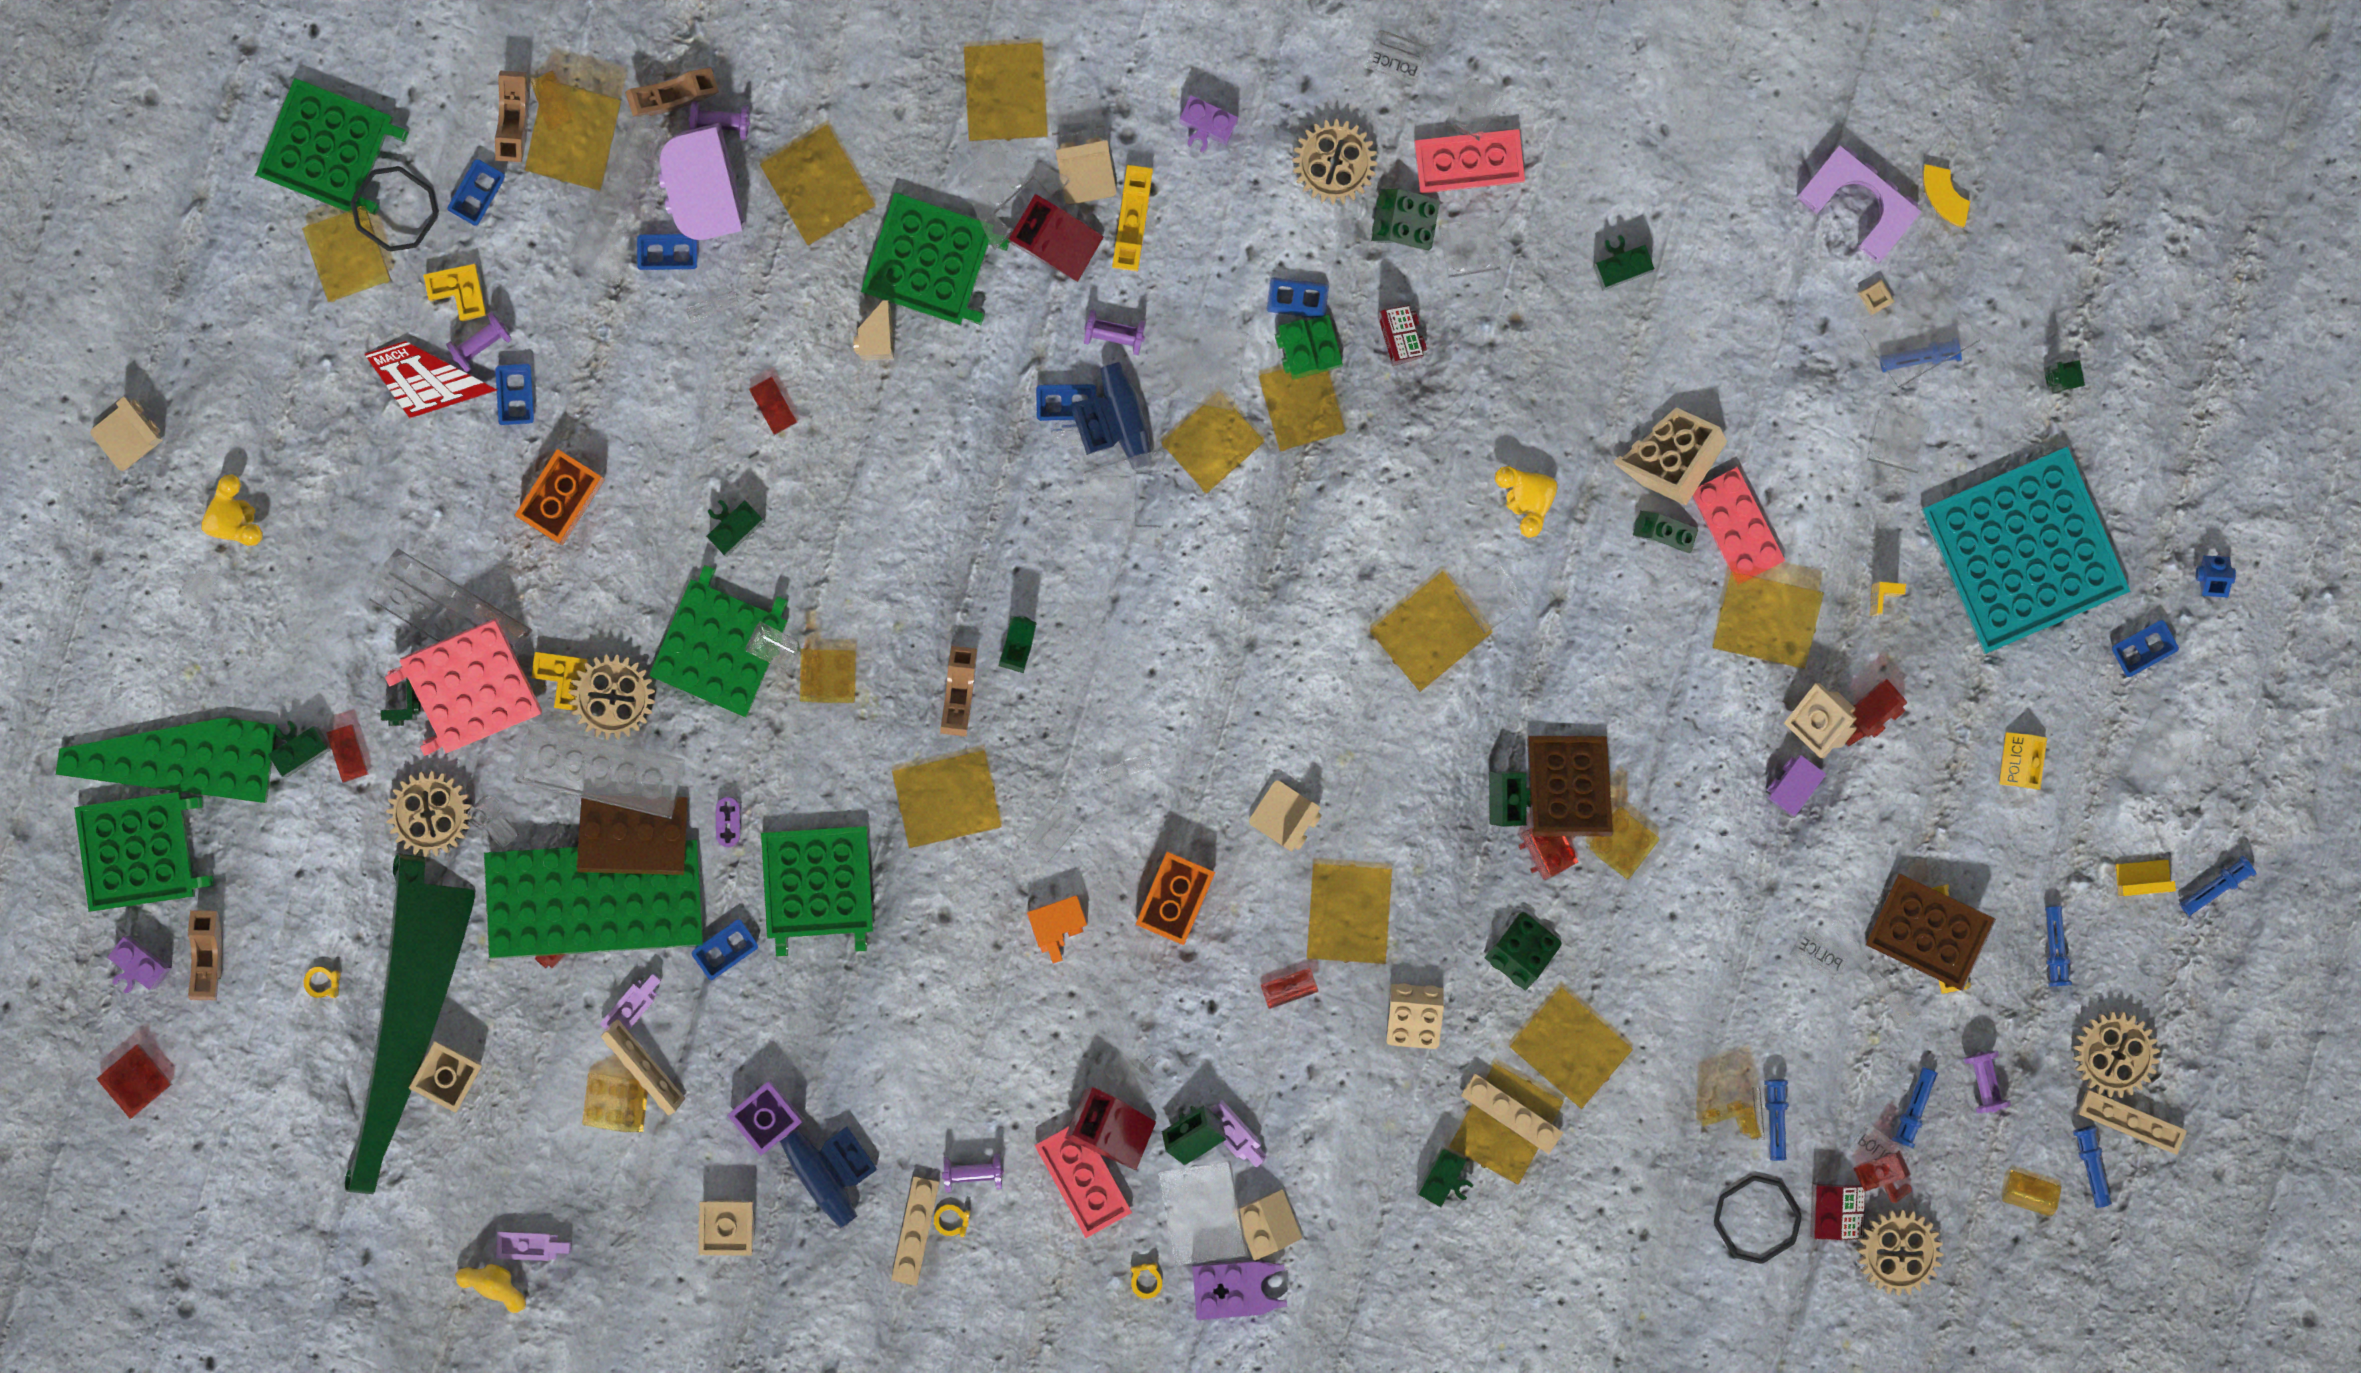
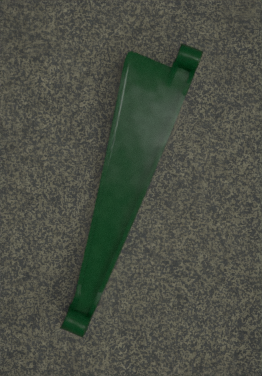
M401 853L396 854L393 862L396 893L376 1048L356 1155L345 1177V1191L370 1195L375 1193L383 1158L412 1091L409 1087L422 1065L452 979L474 905L475 893L472 889L425 884V858L423 856Z

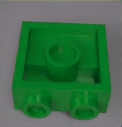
M1329 315L1307 321L1302 319L1278 326L1279 333L1274 334L1278 349L1283 348L1286 358L1281 359L1285 374H1291L1292 380L1343 367Z

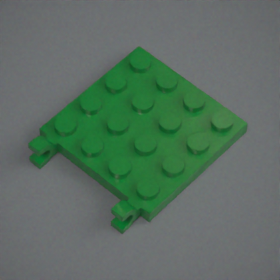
M294 78L255 176L353 214L351 199L373 170L386 135L406 142L409 132L392 125L393 117ZM362 193L356 201L357 208L376 216L379 205L362 198Z
M895 192L861 293L958 326L962 325L963 319L982 326L985 317L984 313L968 309L967 307L988 246L992 245L1007 251L1010 244L1009 238L993 234L994 225Z
M704 565L699 581L690 579L649 676L747 718L788 623L787 620L781 617L789 601L777 596L771 613L709 587L716 569Z
M181 792L74 807L89 912L195 897V888L214 886L213 875L193 878L183 811L203 808L202 797L182 799Z
M867 826L761 833L767 939L775 938L776 957L788 956L786 937L854 933L855 952L867 951L866 932H873Z

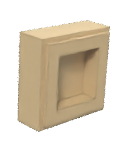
M1882 279L1858 293L1871 316L1895 302Z

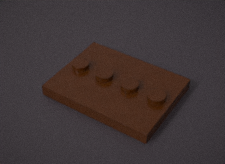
M1528 736L1527 750L1532 836H1612L1613 820L1607 736Z
M581 794L577 872L684 875L688 797Z
M1899 873L1867 940L1866 946L1963 991L1995 924L1996 918Z

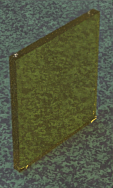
M359 206L357 210L360 225L375 235L366 206ZM352 210L302 228L328 303L392 281L380 246L357 230Z
M1284 369L1258 376L1279 451L1284 452L1290 448L1346 433L1328 371L1292 380L1290 373L1285 374Z
M1218 391L1161 444L1201 487L1202 491L1207 494L1265 441L1224 397V394Z

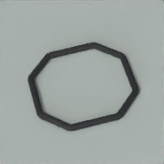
M400 166L372 170L351 199V207L357 230L391 252L419 246L438 218L433 189ZM399 171L428 191L433 216L414 243L389 246L360 225L356 201L376 174Z
M1755 1175L1719 1197L1714 1226L1735 1258L1763 1264L1795 1244L1802 1216L1780 1181ZM1753 1181L1778 1186L1797 1216L1791 1241L1761 1259L1737 1253L1719 1224L1724 1199Z

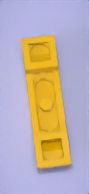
M1127 165L1112 268L1138 272L1153 168Z

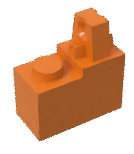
M1078 895L1027 912L1038 947L1041 948L1042 953L1049 951L1053 964L1063 961L1059 947L1065 945L1063 933L1068 932L1069 937L1084 932L1083 927L1088 925Z

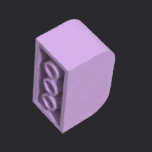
M721 123L682 131L673 136L662 149L660 155L661 170L658 173L661 188H666L668 196L664 199L667 213L673 214L677 228L685 236L695 240H705L742 231L746 226Z

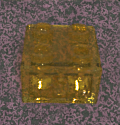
M801 648L800 702L854 703L856 652L854 650H813Z
M1618 806L1612 814V836H1595L1586 848L1625 879H1630L1658 843L1659 837L1629 815L1626 809Z
M589 1073L582 1124L584 1126L619 1132H643L647 1090L640 1085L636 1078Z
M1741 1100L1726 1104L1727 1109L1721 1111L1719 1109L1716 1110V1108L1702 1111V1116L1696 1118L1699 1125L1707 1126L1740 1116L1736 1118L1740 1134L1742 1133L1751 1140L1762 1137L1753 1106Z

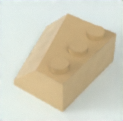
M1675 408L1652 428L1653 431L1642 441H1636L1627 454L1623 457L1619 456L1613 462L1642 486L1683 505H1687L1726 445L1727 440L1719 426L1679 408Z

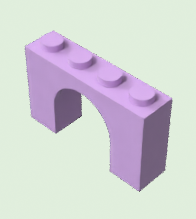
M1839 145L1796 198L1817 214L1833 194L1845 185L1858 184L1871 190L1879 202L1880 215L1876 225L1860 243L1858 248L1876 263H1879L1921 213L1918 209L1919 205L1911 197L1906 196L1904 198L1897 192L1898 187L1887 179L1883 181L1878 177V171L1868 163L1862 164L1857 160L1856 157L1858 155L1847 146L1843 148Z

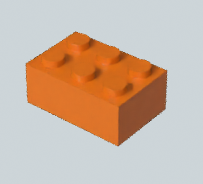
M556 449L514 516L558 544L564 545L602 486L605 478L561 450Z
M1166 852L1135 925L1185 945L1215 872L1170 852Z

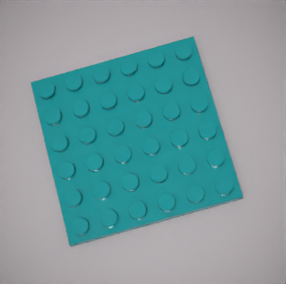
M2068 446L1921 509L1984 654L2131 592Z

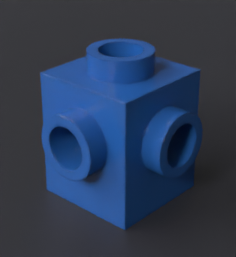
M2203 555L2201 566L2196 567L2195 573L2196 581L2200 582L2202 596L2229 597L2231 586L2235 583L2236 569L2232 568L2230 557Z

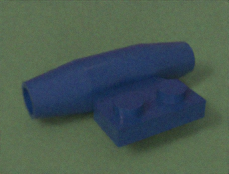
M1117 362L1100 368L1104 398L1096 396L1070 405L1086 454L1089 455L1109 449L1119 441L1133 469L1153 463L1148 428L1136 392L1121 363Z
M845 1127L825 1141L820 1152L797 1129L782 1139L780 1143L793 1171L816 1204L839 1228L844 1227L857 1217L856 1211L844 1187L857 1185L877 1171V1168L850 1129Z

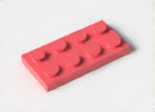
M1519 129L1414 141L1420 194L1525 182Z
M1738 467L1696 489L1692 498L1737 585L1785 561Z
M1068 1126L1034 1146L1085 1238H1088L1131 1214L1132 1211L1101 1154L1065 1138Z

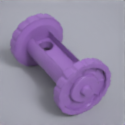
M692 101L689 115V130L721 123L722 130L739 131L740 139L747 140L750 126L749 105H743L741 113L700 110L698 101Z
M1091 310L1088 323L1084 327L1086 330L1084 344L1089 345L1092 338L1129 345L1133 346V355L1139 356L1141 344L1145 340L1143 334L1146 321L1140 320L1136 328L1096 319V311Z
M493 312L487 314L491 323L456 347L451 341L446 344L453 355L454 361L458 362L466 373L471 370L467 361L501 337L507 343L512 341V338L505 329L506 326L498 320Z
M1998 1050L1981 1051L1963 1058L1965 1064H1973L1983 1103L1976 1107L1977 1114L1993 1113L2011 1106L2010 1100L2001 1099L1992 1059L1999 1056Z
M1000 1154L994 1155L993 1164L951 1166L949 1157L943 1158L944 1172H942V1178H944L946 1193L951 1192L952 1183L994 1180L996 1189H1002L1004 1169L1001 1168Z

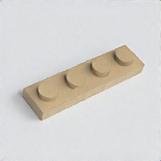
M616 1019L600 1037L622 1061L623 1065L635 1076L640 1085L653 1097L657 1105L668 1116L671 1115L686 1098L623 1024Z
M1475 1073L1460 1094V1096L1547 1154H1550L1563 1134L1561 1130Z
M2090 1090L2086 1091L2077 1113L2175 1155L2178 1154L2187 1132L2185 1129Z
M918 1176L913 1177L892 1273V1281L918 1285L940 1181Z

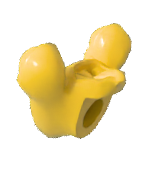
M1511 466L1500 467L1495 472V482L1500 488L1508 489L1512 487L1507 493V508L1517 515L1526 514L1527 516L1521 520L1519 525L1521 534L1527 538L1536 537L1542 531L1545 515L1555 499L1558 489L1557 481L1545 474L1522 472Z
M234 474L224 475L219 480L215 496L205 511L201 522V530L215 538L237 541L246 546H256L263 539V532L259 525L252 524L256 512L255 508L250 506L245 500L234 499V496L241 487L240 479Z
M487 1264L483 1269L464 1267L455 1273L456 1282L460 1287H473L482 1296L503 1302L507 1310L512 1313L523 1311L526 1307L524 1295L511 1284V1274L503 1266Z

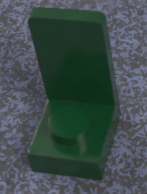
M2080 360L2062 363V361L2056 362L2047 367L2048 372H2045V381L2047 387H2051L2052 393L2085 386Z

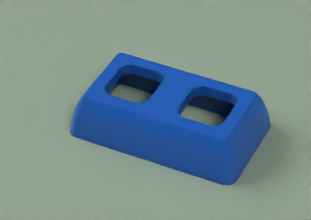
M475 159L449 203L448 211L474 226L478 225L505 180V174L483 161ZM481 173L494 179V184L489 192H484L475 186V182ZM468 196H472L481 202V207L475 215L462 209V205Z
M684 234L638 235L637 268L639 270L696 269L697 240L691 239ZM650 245H661L663 247V260L661 262L648 261V247ZM676 245L689 246L688 261L676 262L674 260V247Z
M1271 278L1266 309L1269 313L1310 318L1326 316L1329 286L1323 283ZM1279 287H1291L1293 289L1291 304L1277 302ZM1305 290H1316L1319 292V304L1317 307L1303 305Z
M529 364L497 366L495 374L499 424L533 423L531 366ZM509 375H523L524 388L522 390H508L507 377ZM512 401H524L526 414L524 416L511 417L509 415V403Z
M1094 384L1037 386V419L1039 421L1075 420L1070 406L1072 404V397L1074 395H1086L1088 399L1096 397V386ZM1059 395L1061 397L1060 412L1046 411L1047 396Z
M2163 620L2150 625L2112 647V652L2127 677H2132L2179 650L2174 637ZM2153 633H2157L2164 646L2153 653L2148 648L2145 639ZM2133 645L2136 647L2141 659L2132 665H2128L2122 655V651Z
M738 919L704 942L703 946L694 949L692 956L707 978L714 980L757 950L758 944L743 922ZM735 932H739L747 942V945L738 952L733 951L727 942L728 937ZM714 947L719 948L725 957V961L717 967H713L706 958V953Z

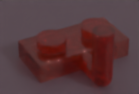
M1900 1150L1858 1164L1853 1168L1864 1192L1883 1186L1892 1203H1897L1912 1191L1911 1186L1907 1183L1896 1189L1893 1183L1911 1175Z

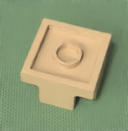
M1815 683L1784 724L1820 758H1825L1833 748L1843 747L1857 729L1853 725L1857 718L1852 714L1855 707L1839 692H1829L1820 683Z
M725 1199L699 1201L698 1255L752 1256L753 1241L755 1239L753 1201Z

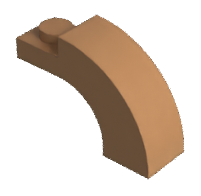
M709 67L689 71L677 78L662 83L631 88L625 93L632 115L636 117L647 114L653 116L691 105L692 101L700 102L719 91L712 69Z
M500 70L498 75L499 116L495 135V160L522 162L526 144L529 107L526 72Z
M951 646L940 734L967 737L977 661V649Z
M190 910L188 937L191 945V973L188 997L190 1000H217L218 981L221 979L222 934L217 911Z

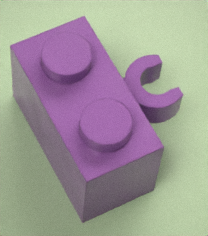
M1190 95L1179 118V124L1197 131V133L1189 137L1188 146L1191 147L1195 140L1202 141L1201 153H1204L1208 147L1207 137L1227 145L1238 123L1237 116Z
M131 936L122 937L107 957L125 971L123 974L117 975L112 982L114 985H117L121 979H125L127 987L124 989V993H129L133 990L135 986L134 980H137L148 990L156 989L172 969V967Z

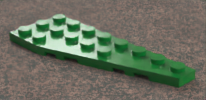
M218 718L59 748L55 775L267 803L273 763L268 754L275 749L277 735L275 729L278 728V725L231 718Z

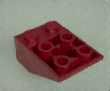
M1034 194L1009 237V243L1078 282L1104 236L1058 206Z
M1090 1087L1083 1092L1065 1138L1136 1171L1156 1121L1118 1098L1095 1087Z

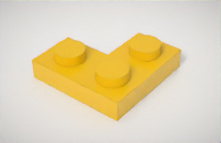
M476 264L423 274L429 301L455 296L461 322L487 316Z
M535 652L531 678L557 682L554 708L574 711L577 709L576 705L568 704V702L575 700V696L568 693V691L576 690V686L571 683V680H580L576 672L582 671L585 673L584 663H588L589 659Z

